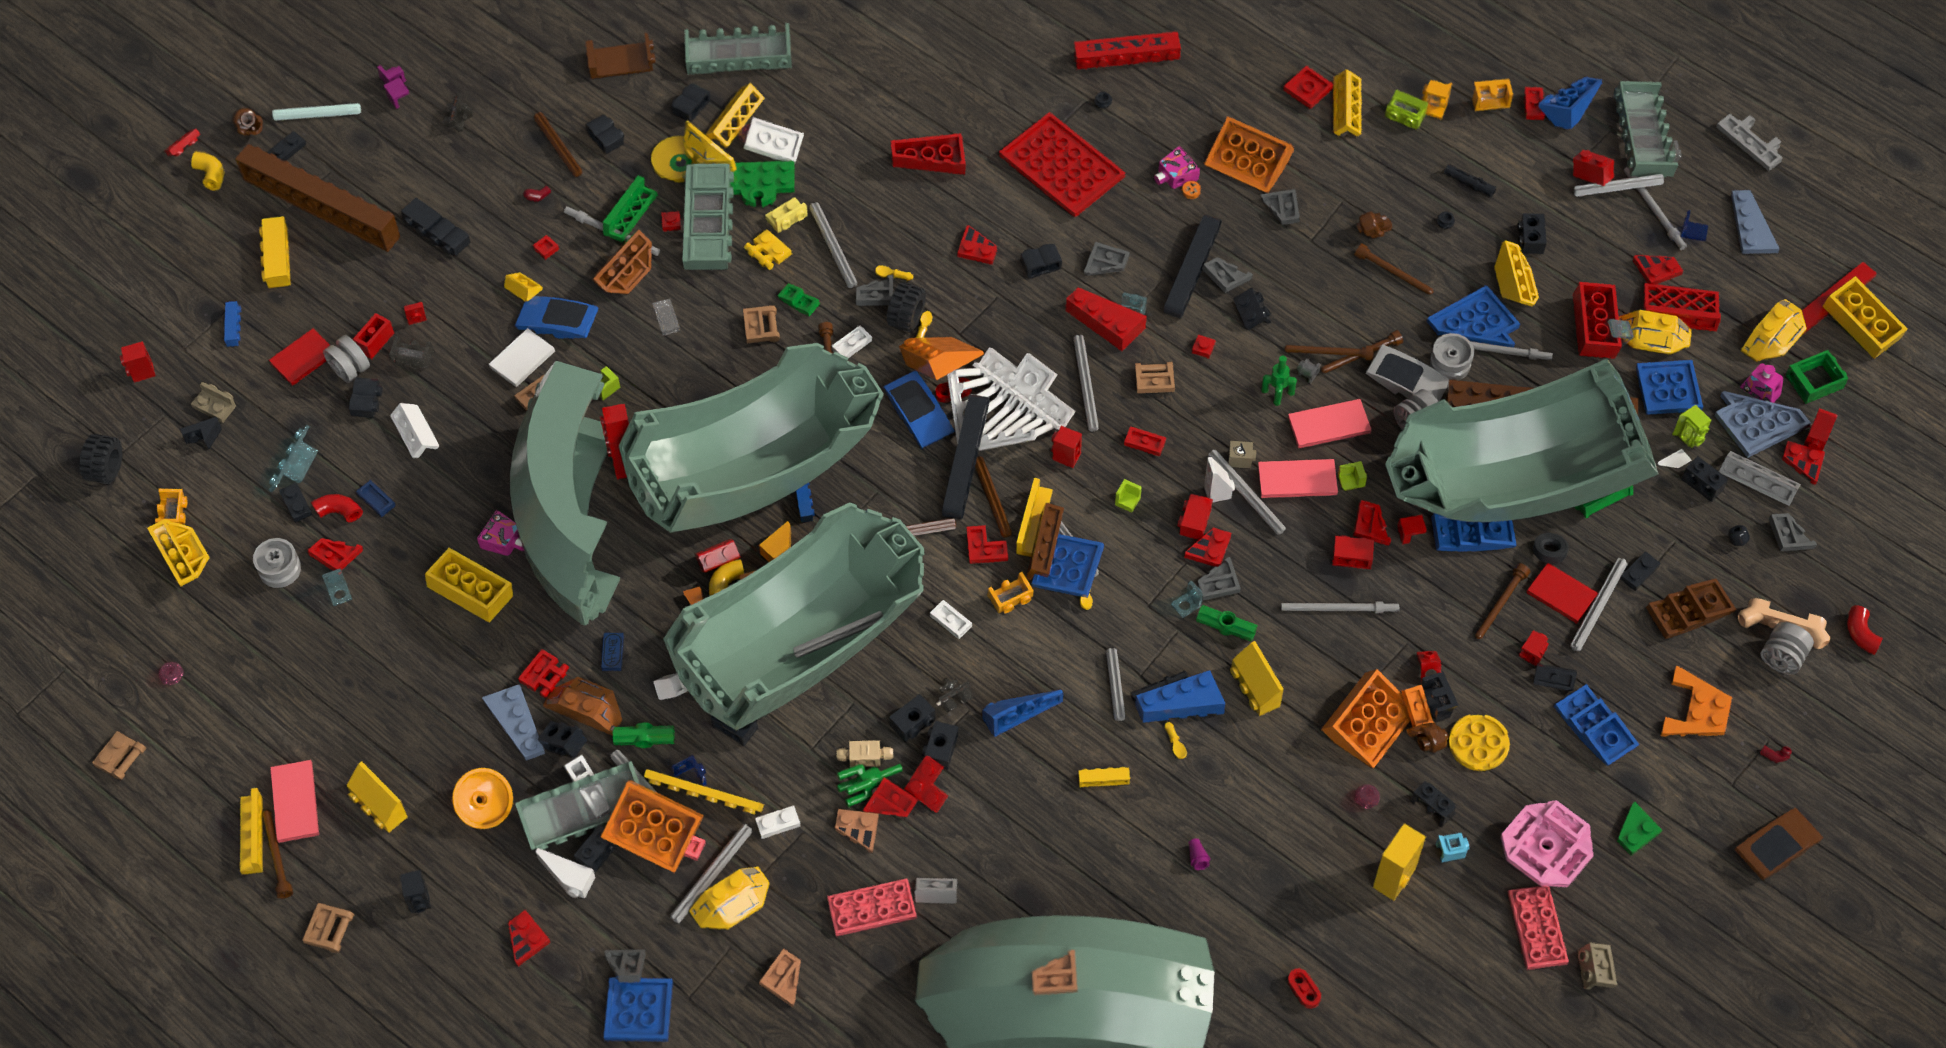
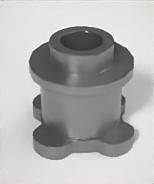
M1309 359L1302 360L1297 367L1298 375L1309 378L1308 382L1311 384L1318 375L1321 364L1317 363V365L1309 362Z

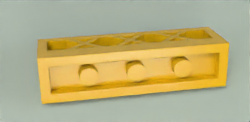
M1346 69L1334 76V133L1339 136L1348 130L1358 137L1361 135V78Z
M751 83L742 86L705 136L710 140L716 139L724 148L728 147L763 101L764 97ZM751 93L757 98L755 103H750L749 95ZM741 106H746V115H741ZM732 118H737L738 126L736 128L731 127ZM723 130H728L727 140L720 135Z
M1037 478L1033 480L1016 548V554L1031 557L1041 511L1045 503H1050L1053 489L1040 487V479Z
M258 788L251 789V796L241 797L240 872L242 875L263 872V798Z

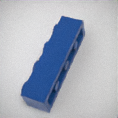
M237 301L225 302L224 341L227 347L239 346V341L241 340L239 331H241L239 322H241V316L239 315L241 306L238 305Z
M809 483L796 490L801 523L813 521V516H815L814 509H811L813 501L809 498L811 496V490L808 489Z

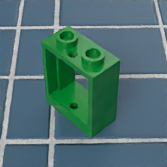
M1828 350L1790 365L1785 375L1805 404L1844 389L1848 380L1846 372L1841 369L1836 358ZM1822 365L1834 382L1814 389L1804 375V372Z

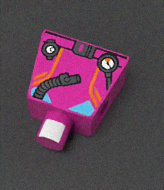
M1179 146L1159 162V173L1154 176V179L1158 185L1167 182L1171 188L1175 189L1183 186L1188 181L1199 180L1200 169L1182 147Z
M1761 363L1740 388L1756 399L1775 403L1781 396L1783 377L1775 372L1774 366Z
M496 510L477 538L480 548L506 556L510 555L514 548L523 551L516 523Z

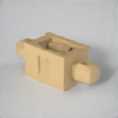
M849 741V750H846V748L837 750V760L847 761V759H850V767L862 764L864 767H881L880 758H884V760L893 758V748L883 747V749H880V741Z

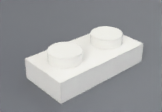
M858 326L833 344L832 350L849 358L870 343L872 336L861 326Z
M944 600L930 612V617L958 639L972 627V623Z
M794 806L755 818L762 839L801 826Z

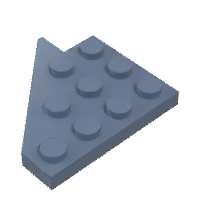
M1726 391L1722 392L1721 398L1728 406L1716 411L1714 415L1747 458L1809 428L1811 422L1800 409Z

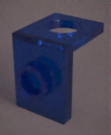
M1688 210L1683 222L1681 237L1705 242L1708 225L1690 222V210Z
M693 755L672 766L675 777L693 768L702 785H707L704 775L706 774L705 768L702 763H697ZM686 765L684 768L678 770L679 767Z

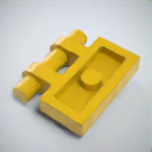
M767 229L753 239L756 246H752L750 243L744 246L751 257H755L762 267H766L769 270L774 266L772 261L779 265L792 254L791 250Z

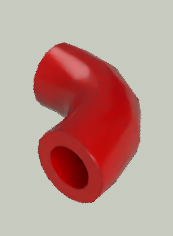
M328 494L310 502L320 518L330 513H338L347 522H354L363 514V510L356 502L341 494Z
M1854 605L1849 611L1847 621L1850 637L1857 646L1875 656L1883 638L1877 636L1869 629L1867 622L1870 612L1862 606Z

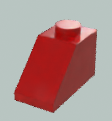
M1819 408L1804 446L1823 451L1838 415Z

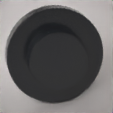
M1099 92L1094 100L1095 105L1099 108H1108L1112 104V97L1107 92Z
M1444 211L1438 215L1436 222L1439 227L1449 229L1453 227L1455 218L1452 213Z

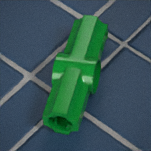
M1204 605L1200 608L1196 622L1218 629L1222 635L1232 634L1251 642L1258 626L1237 618L1231 611L1221 612ZM1223 622H1229V623H1231V624H1230V625H1226V624H1224Z
M638 723L635 727H614L613 730L614 745H635L638 748H649L653 744H674L675 741L674 726H653L650 723Z

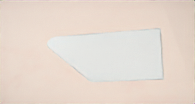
M1680 449L1659 461L1658 465L1679 468L1692 460L1683 449Z

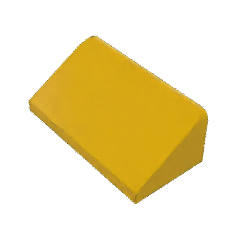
M520 272L509 274L505 277V289L524 301H529L543 288Z

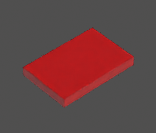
M313 328L272 357L269 362L293 386L326 362L323 350L330 346V344Z
M1549 563L1546 564L1527 590V594L1576 624L1598 595L1596 591Z

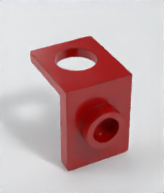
M422 302L404 306L409 325L427 321Z
M1436 651L1417 652V658L1421 664V681L1425 677V673L1430 669L1435 670L1436 673L1441 672V660Z

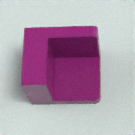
M381 66L377 67L380 78L386 84L397 78H400L403 83L406 82L404 72L400 66L397 68L392 67L387 71Z
M400 78L384 85L387 97L393 106L398 109L399 104L397 100L408 95V89Z

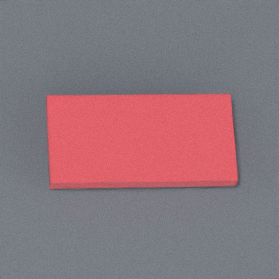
M1361 399L1288 414L1298 448L1371 433V427Z
M1334 459L1258 462L1261 498L1330 496L1338 494Z
M308 760L271 767L277 841L280 843L319 835L312 761Z
M908 879L827 896L836 936L917 918Z
M1537 886L1509 890L1508 897L1526 969L1568 964L1569 961L1550 887Z

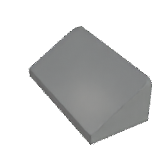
M916 878L915 901L917 903H956L957 879Z

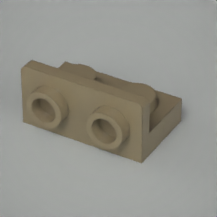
M202 382L200 384L202 391L191 403L192 407L212 418L217 417L218 421L223 423L236 407L233 396L227 391L222 392L218 390L213 384L208 385Z
M1589 943L1578 950L1584 989H1590L1594 986L1613 988L1617 985L1610 945Z

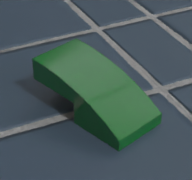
M790 283L778 294V298L784 303L809 317L820 305L819 299L804 294L802 288Z

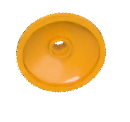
M488 768L474 769L465 773L457 781L452 794L453 808L459 819L466 825L476 829H489L499 825L509 815L513 804L512 789L504 776L497 771ZM478 796L482 798L481 804L476 801Z

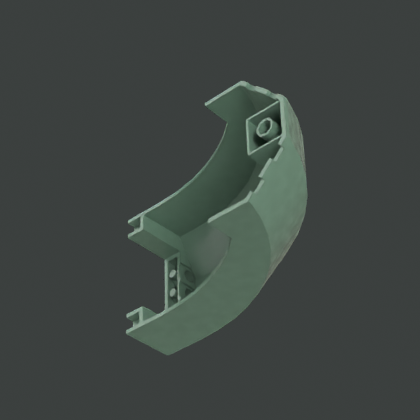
M813 343L786 347L777 366L740 386L688 404L635 412L619 444L629 486L645 514L669 532L704 527L741 517L793 493L840 460L871 429L884 393L866 366L860 363L855 365L847 361L848 357L835 351L832 354L824 350L823 345Z
M1608 359L1551 383L1508 397L1459 407H1451L1443 399L1411 413L1406 419V425L1402 433L1400 432L1394 444L1395 448L1391 456L1388 457L1385 463L1398 499L1445 518L1468 522L1508 521L1557 512L1605 497L1658 475L1653 454L1638 414L1620 374Z
M555 361L543 376L541 382L537 384L535 394L528 402V409L520 425L511 462L510 496L520 540L536 578L548 595L567 614L580 624L586 626L589 620H594L598 617L599 612L604 613L620 581V577L595 570L592 554L607 525V521L588 516L593 486L608 451L601 422L584 417L591 400H598L605 384L600 382L603 377L602 374Z
M852 503L845 504L824 514L809 534L781 555L744 579L681 611L664 637V642L680 681L704 711L735 730L767 715L796 698L847 662L885 630L923 592V546L900 519L894 517L888 519L882 517V513L870 509L865 511L857 508V505ZM878 611L883 613L884 616L864 631L800 658H796L793 652V648Z
M1084 916L1014 918L965 929L920 960L915 1002L920 1008L924 1009L929 1016L928 1020L946 1040L947 1043L945 1044L948 1048H1203L1212 1014L1214 970L1207 941L1203 937L1154 925L1109 918ZM1075 950L1077 992L1034 995L1033 971L1040 967H1045L1054 959L1058 960L1066 956L1069 951Z

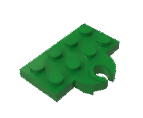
M794 161L735 163L736 170L734 171V182H731V187H733L734 195L741 194L746 206L756 207L755 198L759 196L763 197L761 202L762 207L774 203L777 193H795Z

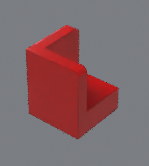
M1422 515L1399 519L1397 529L1402 544L1410 543L1412 535L1423 534L1427 531Z

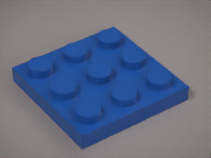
M1692 360L1637 363L1636 372L1646 415L1685 412L1694 405H1697L1701 410L1703 409Z
M1058 534L1049 576L1044 577L1034 574L1032 586L1088 598L1104 544L1102 542Z
M610 978L604 1039L612 1041L668 1042L673 980L641 978L640 982L628 983L619 982L617 978Z

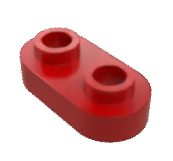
M958 378L959 383L969 381L967 378ZM948 382L939 384L935 389L936 399L942 403L951 401ZM972 388L964 390L961 393V398L970 395Z
M1300 968L1292 970L1288 977L1290 988L1304 1007L1315 1008L1321 1000L1319 989L1305 970ZM1295 979H1300L1302 983L1297 984ZM1311 996L1314 1000L1309 1001L1306 997Z

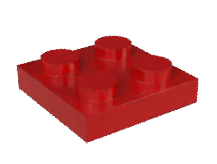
M1306 66L1284 86V91L1311 109L1333 89L1334 84Z

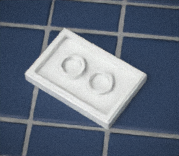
M753 118L743 149L780 161H794L795 164L804 134Z
M527 328L489 363V367L517 387L555 352V349Z

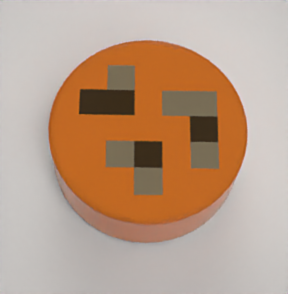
M1195 181L1186 182L1183 185V195L1188 199L1197 198L1200 195V185Z

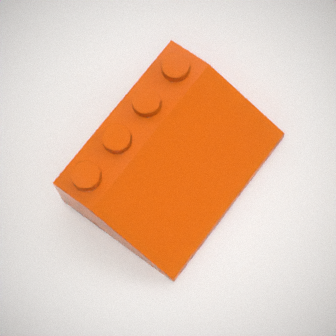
M1227 117L1204 165L1265 193H1269L1287 165L1294 148L1287 142Z
M953 337L909 338L904 341V344L899 346L908 367L935 380L984 355L982 350Z
M1376 669L1365 672L1321 730L1335 744L1369 767L1374 768L1409 723L1410 717L1402 693Z
M630 780L627 782L601 838L675 873L704 815Z

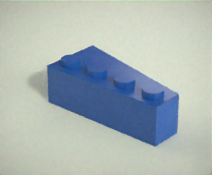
M1209 670L1136 695L1135 706L1142 722L1145 723L1169 720V718L1176 717L1182 719L1194 715L1201 717L1217 713V715L1224 714L1225 701Z

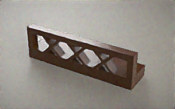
M1045 503L1041 511L1026 575L1028 580H1032L1034 574L1044 577L1049 576L1063 516V507Z

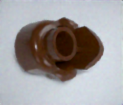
M241 108L233 113L232 123L238 129L239 134L245 136L260 134L263 127L261 116L256 115L248 108Z
M1372 211L1360 215L1359 223H1356L1360 234L1364 232L1365 236L1370 238L1382 237L1384 232H1389L1393 227L1389 218L1385 215L1381 216L1380 212L1373 213Z
M1435 723L1421 724L1407 729L1410 737L1417 736V743L1423 752L1430 751L1431 753H1436L1447 746V739L1449 738L1447 731L1444 728L1441 729Z

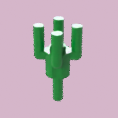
M1285 356L1279 357V363L1272 368V375L1265 374L1262 380V393L1268 392L1269 384L1275 388L1273 403L1276 406L1281 404L1284 388L1288 386L1287 393L1290 396L1295 394L1297 379L1289 377L1290 368L1286 365L1287 358Z
M862 764L838 772L837 777L839 780L857 774V777L838 784L837 789L839 792L846 790L848 795L863 791V793L845 800L847 807L871 799L873 796L872 789L877 788L884 778L902 772V766L897 764L882 771L876 767L865 771Z

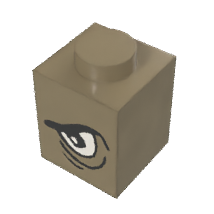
M1230 441L1228 464L1231 467L1251 468L1252 461H1256V450H1253V442Z

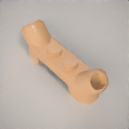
M1750 599L1748 607L1741 610L1738 614V621L1745 628L1757 623L1767 625L1773 629L1780 622L1796 624L1812 636L1815 649L1825 647L1830 641V636L1825 631L1827 621L1824 618L1809 613L1807 619L1769 609L1770 602L1763 599Z

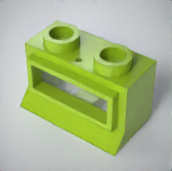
M1396 89L1386 108L1385 117L1417 130L1426 116L1428 102Z
M1694 405L1679 416L1672 435L1679 436L1691 448L1695 445L1698 447L1705 441L1704 437L1709 431L1708 427L1711 419L1697 405Z

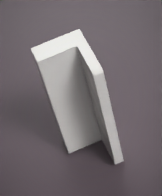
M400 403L390 416L411 456L419 458L426 448L437 449L439 444L418 405Z

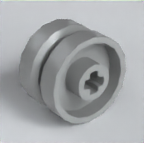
M1450 333L1442 335L1434 343L1430 367L1450 380L1459 381L1469 373L1474 357L1472 343L1460 334Z
M347 335L337 339L336 346L330 345L323 350V355L330 367L347 383H350L357 377V372L363 373L370 367V363L361 348Z
M281 538L268 539L262 542L254 552L253 563L262 582L267 586L274 588L286 587L298 578L301 572V563L293 545L287 540Z

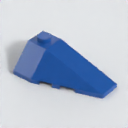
M1589 77L1582 78L1572 83L1571 88L1566 90L1562 88L1558 90V94L1546 96L1539 103V108L1555 126L1562 127L1563 129H1572L1580 121L1602 84V80Z
M1056 690L990 703L982 710V719L993 736L996 737L1063 702V691Z

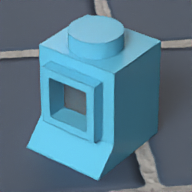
M1462 833L1447 836L1438 835L1436 847H1441L1442 850L1441 863L1465 858L1467 850H1469V842L1467 838H1463Z

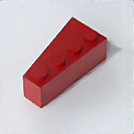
M961 133L891 141L893 167L966 175V162Z
M1079 287L1066 298V312L1121 351L1146 328L1147 316Z
M625 404L602 408L603 415L600 416L608 456L613 459L617 479L627 478L619 444L629 426Z

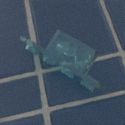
M306 425L303 429L299 428L294 436L296 438L295 443L289 445L285 452L288 454L286 459L282 458L277 466L280 469L277 475L273 474L269 481V484H271L270 492L277 487L283 475L298 483L302 482L318 453V450L302 442L310 426Z

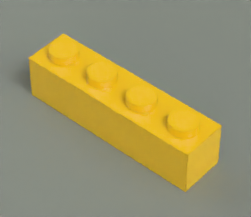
M1126 767L1079 770V787L1130 784L1129 768Z

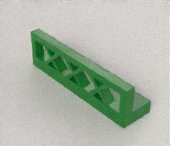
M637 176L603 221V235L623 242L657 197V191L645 187L643 177ZM643 193L650 195L649 198L641 199L640 196ZM641 205V209L632 210L633 206ZM632 216V221L623 222L624 218ZM621 228L624 230L621 235L614 232Z

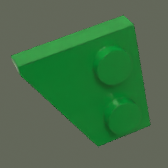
M1634 802L1617 842L1632 856L1662 832V829Z

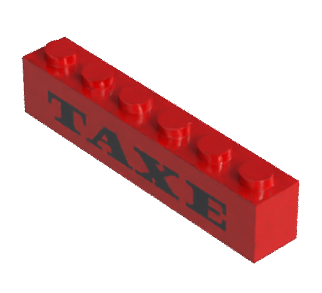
M1178 32L1074 42V56L1077 69L1180 59L1181 52Z

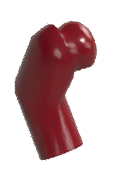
M548 186L543 187L541 190L526 189L523 195L527 200L540 202L551 193V190Z
M1765 745L1760 754L1777 763L1790 759L1792 750L1784 746L1781 750L1774 751Z

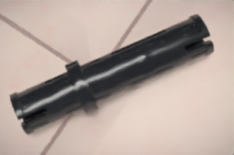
M1448 164L1445 168V175L1472 187L1475 191L1483 192L1490 197L1496 192L1497 187L1483 181L1481 177L1477 178L1451 164Z
M1184 670L1170 677L1165 676L1164 679L1130 692L1134 704H1136V695L1188 678V674Z

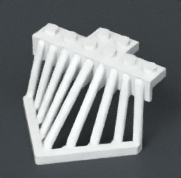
M989 348L979 363L974 362L973 366L975 368L956 369L947 375L957 444L964 419L963 412L966 410L968 401L961 400V393L964 390L993 382L988 389L977 394L989 397L1001 390L997 397L989 403L988 413L1009 398L1004 407L985 424L979 451L1033 441L1037 436L1054 428L1066 427L1076 412L1048 391L1057 374L1029 353L1025 355L1019 366L1016 367L993 348ZM984 375L982 378L964 383H959L958 377ZM1017 406V408L1015 409V411H1014L1012 414H1010L1006 419H1004L1000 424H998L993 430H991L987 435H985V434H986L992 427H994L1003 417H1005L1014 407ZM1025 411H1027L1025 416H1023L1021 419H1019L1017 422H1015L1013 425L1007 428L1012 422H1014ZM1037 416V418H1036L1034 421L1028 423L1029 421H1031L1033 418H1035V417ZM1046 422V425H1043V426H1041V427H1039V428H1037V429L1034 430V428H1036V427H1038V426H1040L1041 424H1043V423Z

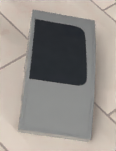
M1383 344L1366 371L1367 375L1392 393L1397 394L1399 392L1408 399L1419 390L1425 389L1439 402L1450 380L1419 360Z

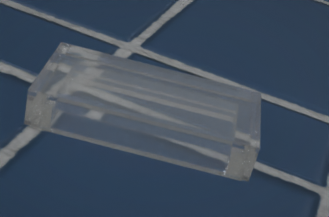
M666 299L652 303L662 336L680 331L671 300Z

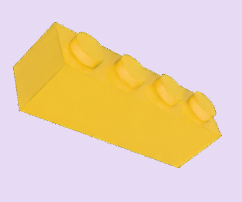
M284 216L262 219V227H259L260 236L263 238V241H260V247L264 253V256H261V264L264 267V271L261 272L263 282L266 281L268 288L290 286L288 227Z

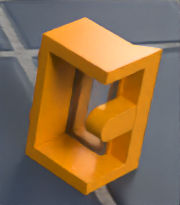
M1509 79L1474 82L1475 89L1472 100L1475 111L1510 108L1513 92Z
M1430 80L1429 84H1425L1422 92L1424 95L1421 100L1428 102L1426 115L1442 119L1448 105L1452 83L1445 85Z
M159 489L160 504H157L159 517L155 518V524L164 519L174 523L185 524L186 516L183 513V508H187V497H184L183 490Z
M1020 572L1017 580L1011 583L1005 580L1002 582L1001 588L995 591L992 587L988 588L987 597L993 603L998 614L1001 612L1009 613L1014 609L1015 605L1029 603L1033 597V589L1023 572Z

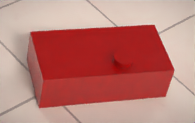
M1579 282L1573 293L1579 356L1615 359L1622 347L1616 287L1610 284Z

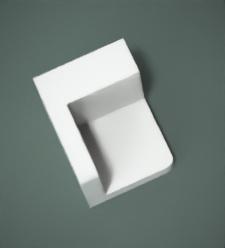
M677 673L666 675L653 681L659 700L677 697L688 691L680 681Z

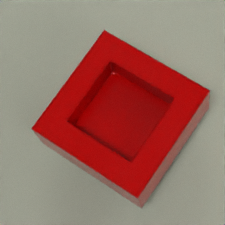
M680 211L662 213L663 231L681 230Z
M547 235L533 245L534 250L545 260L559 250V246Z
M1198 335L1192 348V353L1210 358L1216 340Z

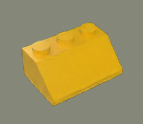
M1254 641L1233 658L1230 671L1232 676L1240 682L1242 693L1244 695L1247 694L1252 710H1256L1258 715L1261 716L1280 707L1283 687Z
M361 761L347 784L350 792L348 796L354 803L359 802L362 805L361 809L367 816L372 815L375 818L373 821L380 829L384 828L389 833L407 818L401 801Z

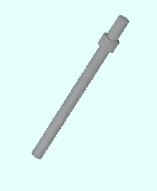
M1628 167L1624 169V172L1628 176V178L1636 177H1631L1630 169ZM1645 187L1636 188L1667 230L1669 238L1675 241L1680 250L1685 249L1687 245L1680 237V232L1672 226Z
M570 207L565 208L564 213L574 217L576 221L585 222L603 231L602 222L587 216L585 212H578ZM619 230L614 231L615 233L620 235L623 233ZM628 235L624 241L626 242L631 236ZM652 246L651 254L658 256L660 249Z
M1471 342L1474 350L1529 357L1531 360H1552L1553 353L1540 352L1538 349L1533 348L1526 350Z
M1383 602L1281 603V611H1375V613H1383L1384 611H1399V604H1384Z

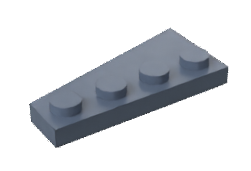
M1732 191L1731 198L1741 253H1778L1779 247L1751 191Z
M520 684L482 697L483 702L488 706L493 716L501 724L525 760L545 754L543 746L537 740L539 736Z

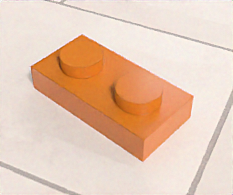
M1422 685L1402 690L1412 727L1434 723Z

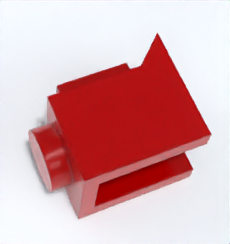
M1533 630L1523 645L1519 657L1534 666L1537 663L1540 664L1541 658L1549 645L1547 643V636Z

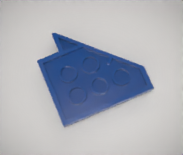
M1487 285L1427 318V323L1437 335L1460 334L1469 341L1513 348L1515 343L1508 334L1520 327L1517 319Z

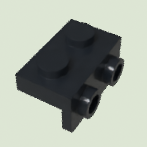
M1251 287L1233 298L1248 330L1263 321L1268 324L1272 322L1269 317L1271 313L1268 307L1264 306L1263 301L1265 300L1260 291L1256 292Z

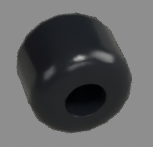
M1736 525L1728 532L1730 541L1734 546H1744L1750 540L1749 532L1744 525Z

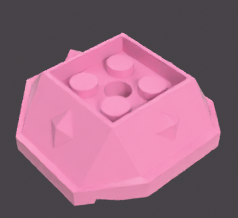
M1557 800L1526 805L1501 835L1506 861L1540 886L1568 887L1593 857L1590 825ZM1546 845L1551 850H1545L1542 846Z

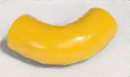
M195 151L191 160L192 168L206 172L203 180L206 188L219 190L224 178V169L221 162L212 155Z
M741 559L726 563L713 573L709 582L710 596L726 589L732 581L740 579L739 575L744 574Z

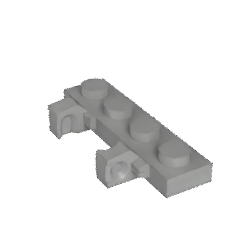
M1729 114L1717 124L1716 128L1766 170L1770 171L1782 161L1783 157L1777 153L1781 141L1775 137L1767 144L1750 131L1755 122L1752 116L1749 115L1741 121Z

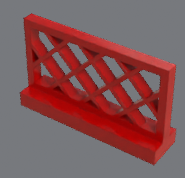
M1649 283L1644 285V311L1677 316L1691 329L1717 332L1721 320L1719 292ZM1649 290L1656 291L1659 294L1653 296ZM1668 293H1674L1677 296L1672 298ZM1686 295H1693L1695 299L1690 300ZM1663 297L1667 300V302L1663 304L1658 299ZM1705 297L1714 298V301L1709 303ZM1682 299L1686 304L1681 306L1677 301ZM1698 301H1700V302H1701L1702 304H1704L1705 306H1703L1702 308H1700V307L1697 306L1695 303H1697ZM1652 302H1654L1657 306L1649 305V304L1652 303ZM1691 307L1694 310H1687L1686 308Z

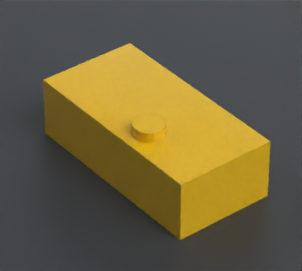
M1856 276L1831 294L1823 305L1874 359L1899 341L1907 331V328Z
M448 548L425 573L428 588L489 623L513 597L511 582L451 548Z
M1403 824L1382 855L1373 888L1394 901L1401 890L1405 888L1415 871L1426 837Z

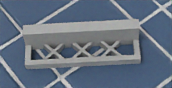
M1732 451L1726 456L1719 470L1721 474L1790 506L1801 485Z

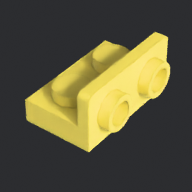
M794 197L766 214V220L779 233L788 229L797 221L803 220L807 216V206L805 203L800 204Z

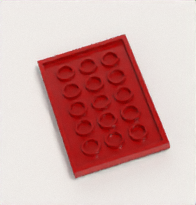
M1050 112L999 152V156L1073 217H1077L1125 177V172Z

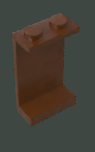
M644 33L646 41L644 43L594 49L593 40L586 41L591 79L653 71V64L656 63L655 54L651 53V50H654L653 40H649L648 33Z

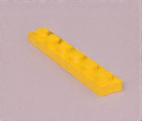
M646 769L644 775L645 778L650 779L649 783L657 786H660L661 783L668 784V789L679 792L680 788L687 790L686 794L698 797L699 794L705 795V800L714 803L722 800L725 801V806L735 809L737 805L744 807L743 811L755 814L756 811L762 812L764 804L651 770Z

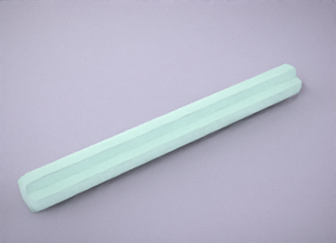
M356 103L273 110V119L287 120L360 114L361 107L360 104Z

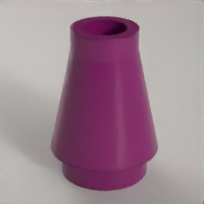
M1199 839L1190 840L1188 845L1191 866L1195 870L1206 869L1210 865L1209 855Z

